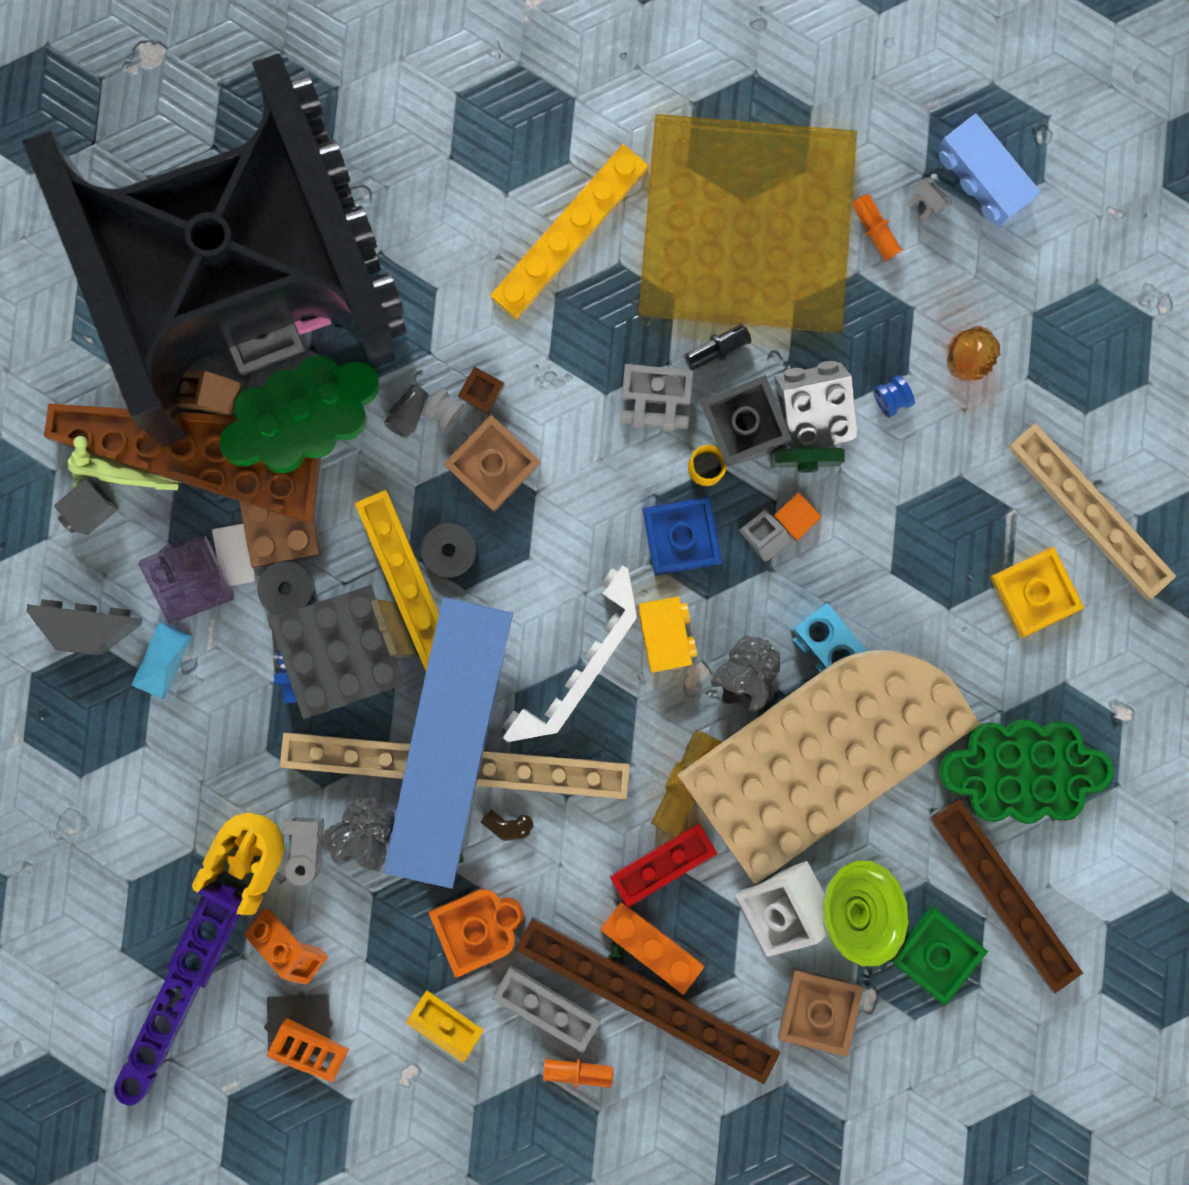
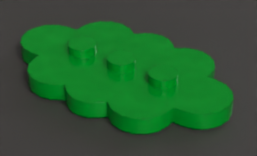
M314 355L306 358L299 364L296 371L288 369L275 371L268 377L264 387L245 389L236 398L233 410L237 421L227 426L220 435L219 445L222 454L230 463L236 466H249L262 461L269 470L275 473L294 471L302 464L305 457L322 458L332 452L337 440L347 441L356 438L363 432L367 421L363 406L374 400L379 392L380 384L376 371L363 362H351L338 367L331 358L324 355Z
M1019 719L1010 723L1006 728L1001 724L992 722L980 723L979 726L968 734L966 749L953 750L942 757L937 773L939 781L945 789L954 794L967 795L970 809L979 818L985 821L997 822L1010 816L1020 823L1033 824L1037 823L1045 815L1060 821L1074 819L1084 808L1086 794L1102 792L1110 785L1114 776L1113 762L1106 753L1098 749L1084 748L1082 735L1072 724L1054 721L1041 727L1032 720Z

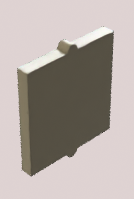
M380 599L371 601L379 624V630L383 634L390 656L408 658L419 656L397 603Z

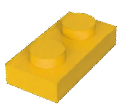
M427 990L405 1022L462 1063L468 1058L484 1029Z

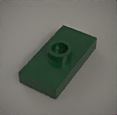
M842 448L776 449L771 455V468L797 467V472L799 473L817 472L818 467H838L845 462V449Z

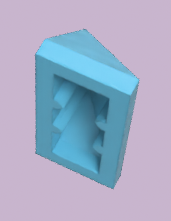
M159 622L131 686L165 699L192 635Z

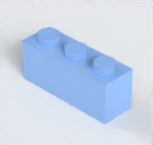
M977 113L944 137L936 149L943 166L948 170L952 169L960 179L962 189L969 196H974L981 205L984 216L989 221L995 222L999 228L1031 204L1041 193Z

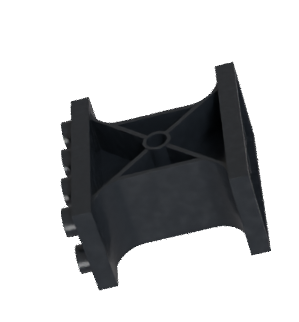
M280 52L252 62L263 97L264 110L257 131L246 143L235 149L122 188H103L88 183L84 180L52 131L22 140L129 414L162 448L189 438L178 411V387L187 369L203 357L288 327V325L295 324L299 320L304 321L322 317L330 319L348 330L361 346L369 367L371 366L374 369L396 361L392 338L407 333L401 316L404 313V309L390 273L385 272L370 277V274L381 271L374 249L377 248V243L362 205L355 206L348 185L351 180L335 139L329 141L321 119L324 117V113L309 74L290 79Z

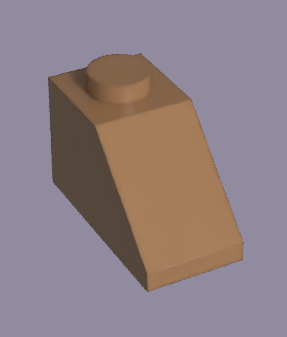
M187 370L178 387L177 406L207 414L233 416L234 402L239 395L241 383L205 370Z

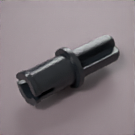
M743 323L738 324V326L719 336L713 334L710 336L709 342L684 355L685 362L690 370H696L717 358L724 360L730 352L752 342L751 335Z

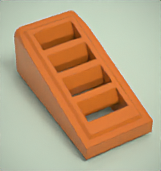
M286 1018L279 1028L266 1056L333 1083L349 1048ZM288 1036L295 1038L290 1049L284 1047ZM302 1041L308 1043L303 1056L297 1054ZM315 1046L322 1048L316 1062L309 1060ZM328 1052L335 1053L329 1068L323 1067L322 1064Z

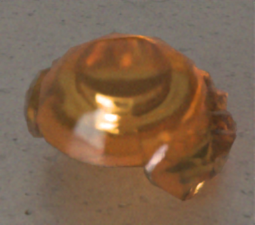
M973 326L970 329L959 331L951 338L947 346V367L951 375L968 381L983 379V376H987L988 372L993 370V365L997 364V358L1001 355L999 352L1001 350L1000 342L988 328L983 326Z

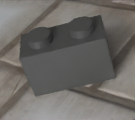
M766 375L700 401L726 467L773 453L776 449H783L791 445V436Z

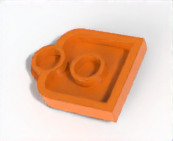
M486 888L475 890L428 911L455 978L509 954L515 944L513 932L521 926L524 918L523 908L518 901L509 897L499 899L494 891Z

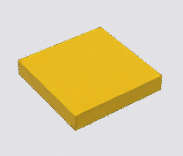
M1054 546L990 576L993 586L1019 638L1029 636L1085 608Z

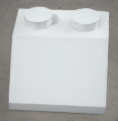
M808 861L781 869L766 877L757 885L752 884L735 894L767 957L818 944L828 935L823 924L822 903L825 894Z

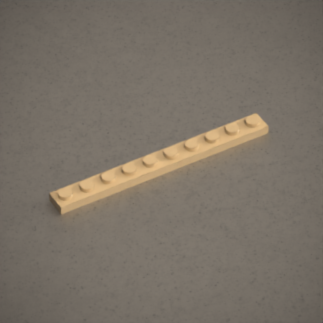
M284 732L280 768L403 779L410 743ZM484 750L476 786L627 799L630 764Z

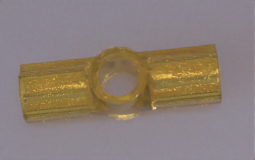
M695 729L681 760L676 762L664 787L666 791L650 822L651 824L678 837L693 804H697V802L677 774L717 747L722 741Z

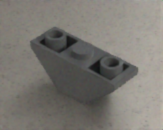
M41 599L40 606L27 604L26 610L55 650L103 655L142 624V618L131 617V610L110 607L109 614L96 613L97 606L75 603V610L62 609L63 602Z

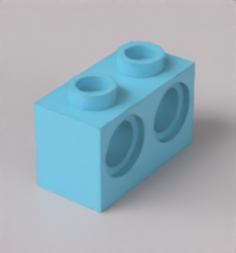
M828 603L822 604L791 629V632L795 635L792 642L803 655L809 653L817 662L814 669L818 674L832 665L831 656L837 649L842 650L846 656L867 651ZM814 622L821 624L825 629V637L820 642L813 641L809 636V628Z

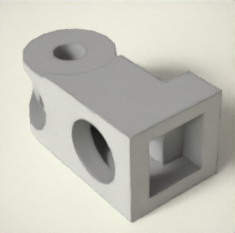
M290 816L283 820L282 835H292L291 859L286 864L285 876L293 885L305 886L320 873L324 818Z

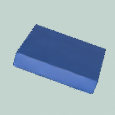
M710 496L642 508L654 576L722 564Z

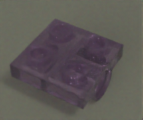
M206 535L189 542L187 539L174 541L160 549L157 554L139 561L138 565L169 624L234 600L235 594Z

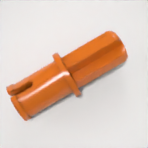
M865 194L857 198L852 203V207L867 230L865 236L871 237L882 256V260L885 262L903 251L887 225L890 223L889 219L884 220L872 197L869 194Z
M545 1058L543 1081L574 1084V1088H578V1084L609 1088L613 1084L614 1069L608 1065L581 1063V1059L578 1058L577 1062Z

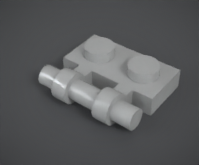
M625 364L622 400L634 401L635 408L634 411L621 410L619 423L633 424V428L643 429L644 425L663 427V431L671 432L674 431V428L687 430L689 416L675 414L676 405L690 406L693 370ZM645 403L666 404L665 414L645 412Z

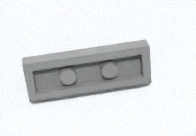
M511 965L492 997V1000L582 1053L601 1023L599 1017Z

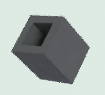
M84 479L54 505L55 509L61 514L58 520L69 532H78L85 535L93 532L119 509L98 483L88 479Z

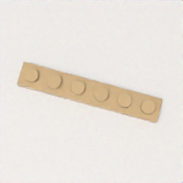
M1037 423L1032 424L1007 447L1146 600L1156 596L1176 577L1171 569Z

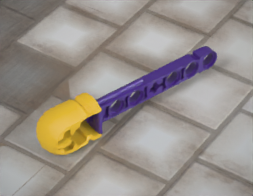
M254 813L239 814L225 822L217 833L202 863L204 868L199 870L192 884L193 889L201 895V898L167 966L169 973L128 1055V1062L123 1065L115 1082L114 1095L120 1103L127 1106L135 1105L149 1093L158 1075L155 1071L163 1065L200 987H206L240 915L256 914L263 900L262 893L267 891L281 863L285 850L284 837L281 830L271 819ZM239 847L235 855H228L231 850ZM255 856H262L261 860L252 864ZM226 858L230 866L228 873L242 880L246 874L254 873L250 885L244 889L242 895L236 892V888L226 883L222 885L215 881L218 874L222 873L225 867L224 861ZM209 921L216 926L217 935L214 940H208L202 936L200 928L203 922ZM188 953H195L201 958L202 965L199 971H192L187 967L185 958ZM180 986L182 988L181 995L184 997L178 1000L173 1008L168 1007L176 994L173 989ZM162 1015L169 1019L171 1022L169 1033H161L155 1027L157 1016ZM142 1047H149L154 1051L156 1055L154 1064H145L141 1060L140 1050ZM132 1078L138 1081L141 1089L139 1095L133 1096L126 1091L124 1085L126 1079Z

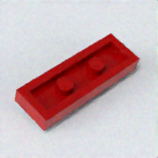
M698 822L610 875V879L628 908L718 853Z

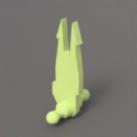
M78 436L74 439L75 451L72 452L71 457L68 459V469L71 471L72 477L75 478L74 488L84 479L91 476L99 478L101 481L123 485L153 487L155 490H178L179 484L173 483L178 481L90 454L86 451L88 441L85 437Z

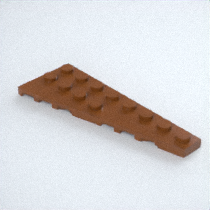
M48 403L44 437L50 441L75 448L73 444L74 439L78 436H83L88 441L86 451L90 454L293 519L314 523L321 458L305 457L298 468L288 473H275L269 470L262 461L249 466H236L224 457L219 445L220 435L227 426L237 421L236 416L179 412L189 438L162 448L131 418L128 409Z

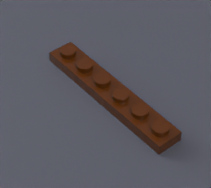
M956 798L929 817V820L1048 988L1056 994L1083 974L1082 970L962 801Z

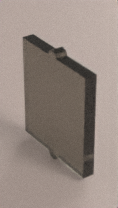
M329 994L268 996L267 1023L264 1026V1029L268 1031V1051L286 1018L330 1039V1028L333 1025V1021L330 1019ZM288 1036L284 1047L290 1049L295 1038ZM302 1041L296 1054L303 1055L308 1043ZM315 1046L312 1055L320 1054L322 1048Z

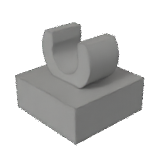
M930 177L923 178L913 188L918 195L911 197L907 206L911 208L918 201L924 202L926 210L919 217L922 221L928 219L934 211L936 213L942 212L952 200Z

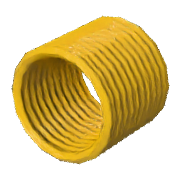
M714 445L698 447L693 452L688 463L690 478L701 486L716 484L722 479L727 469L719 448ZM702 453L715 455L721 463V473L712 479H705L699 476L693 467L694 458Z

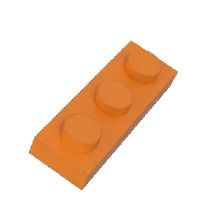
M622 900L600 927L603 933L683 995L704 968L702 962L631 907L627 908Z

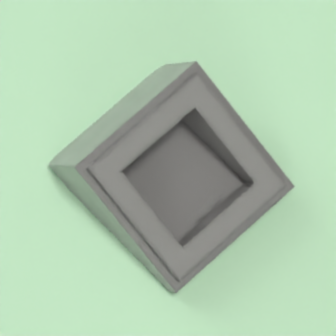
M766 509L739 529L742 536L764 562L771 559L790 543L786 529Z

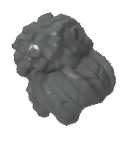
M748 635L742 637L730 650L729 660L716 670L710 683L713 687H723L722 701L724 703L733 704L738 702L749 708L750 712H760L766 709L772 702L774 696L772 681L780 672V653L778 650H775V647L769 640H763L759 637L754 638Z
M356 798L354 802L347 805L346 811L343 813L342 822L332 825L329 829L325 830L321 841L322 847L329 850L332 860L336 864L342 861L346 862L351 857H354L359 866L368 870L380 871L381 865L384 864L385 857L387 856L385 844L389 841V835L393 830L394 813L390 808L386 807L384 800L379 798Z

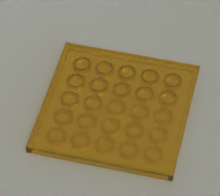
M655 114L638 316L726 324L743 323L750 326L841 333L857 130Z

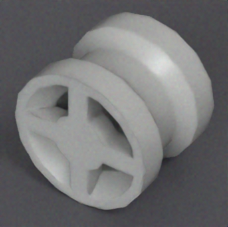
M441 388L425 407L423 416L428 420L434 419L439 423V427L447 432L461 416L465 404L460 400L454 401L449 397L448 391Z

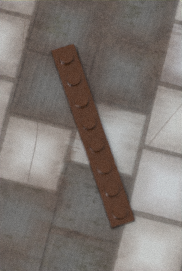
M534 917L531 918L516 947V951L762 1084H765L780 1055V1051L776 1047Z

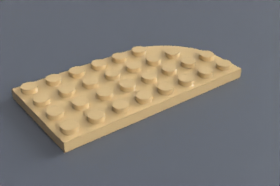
M866 651L836 661L677 775L752 882L757 885L979 726L980 722L956 684L939 668L919 657L899 651Z

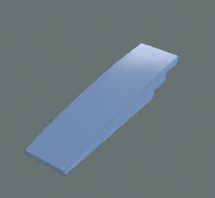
M443 597L384 870L385 874L453 889L499 688V679L506 653V644L513 612Z

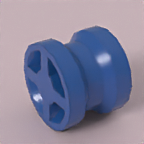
M901 375L893 377L887 385L880 384L873 388L875 400L883 414L888 418L896 415L898 409L902 407L909 408L915 404L912 390Z

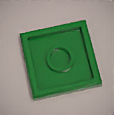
M931 905L905 937L904 943L895 957L889 961L946 1006L989 951Z

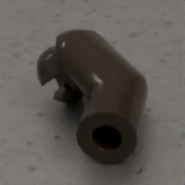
M492 809L480 822L503 841L524 840L530 836V831L534 827L533 820L527 815H520L516 820L505 821Z

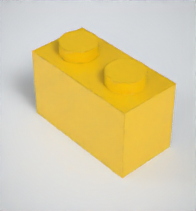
M677 596L638 604L637 608L650 673L693 665L691 658L697 657L694 637H687L685 624L690 623L687 603H680V597Z

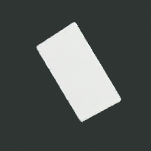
M237 524L213 529L212 533L222 587L255 582L256 578L254 568L251 567L244 525Z

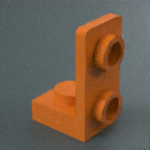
M264 908L245 932V937L284 980L308 985L328 958L321 948L300 943L270 909Z

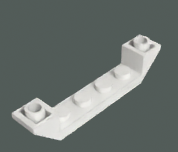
M623 565L619 571L612 568L601 584L606 588L602 596L623 609L624 613L619 615L615 612L604 630L609 632L602 644L595 641L584 658L590 661L582 673L576 669L565 684V687L570 690L563 701L556 698L545 713L550 720L545 723L525 708L522 709L520 714L513 711L502 726L507 731L503 739L511 742L558 733L637 618L628 568Z

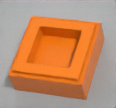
M798 492L773 517L797 541L822 516Z

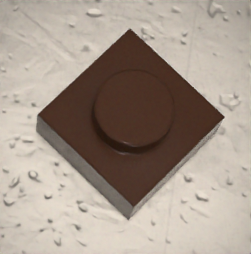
M474 366L459 392L458 398L489 415L505 384Z

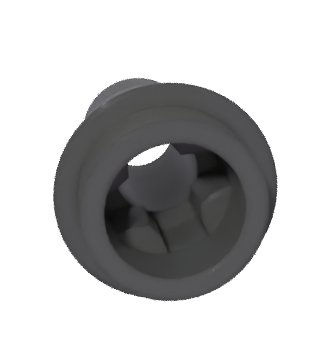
M411 385L409 390L386 412L385 416L387 418L384 425L390 431L403 438H407L410 433H415L424 404L429 397L428 393L416 385Z

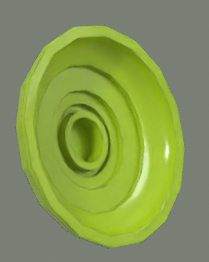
M853 861L840 868L827 885L822 903L823 924L830 942L846 959L860 966H880L895 957L904 943L908 928L907 901L900 883L887 868L873 861Z

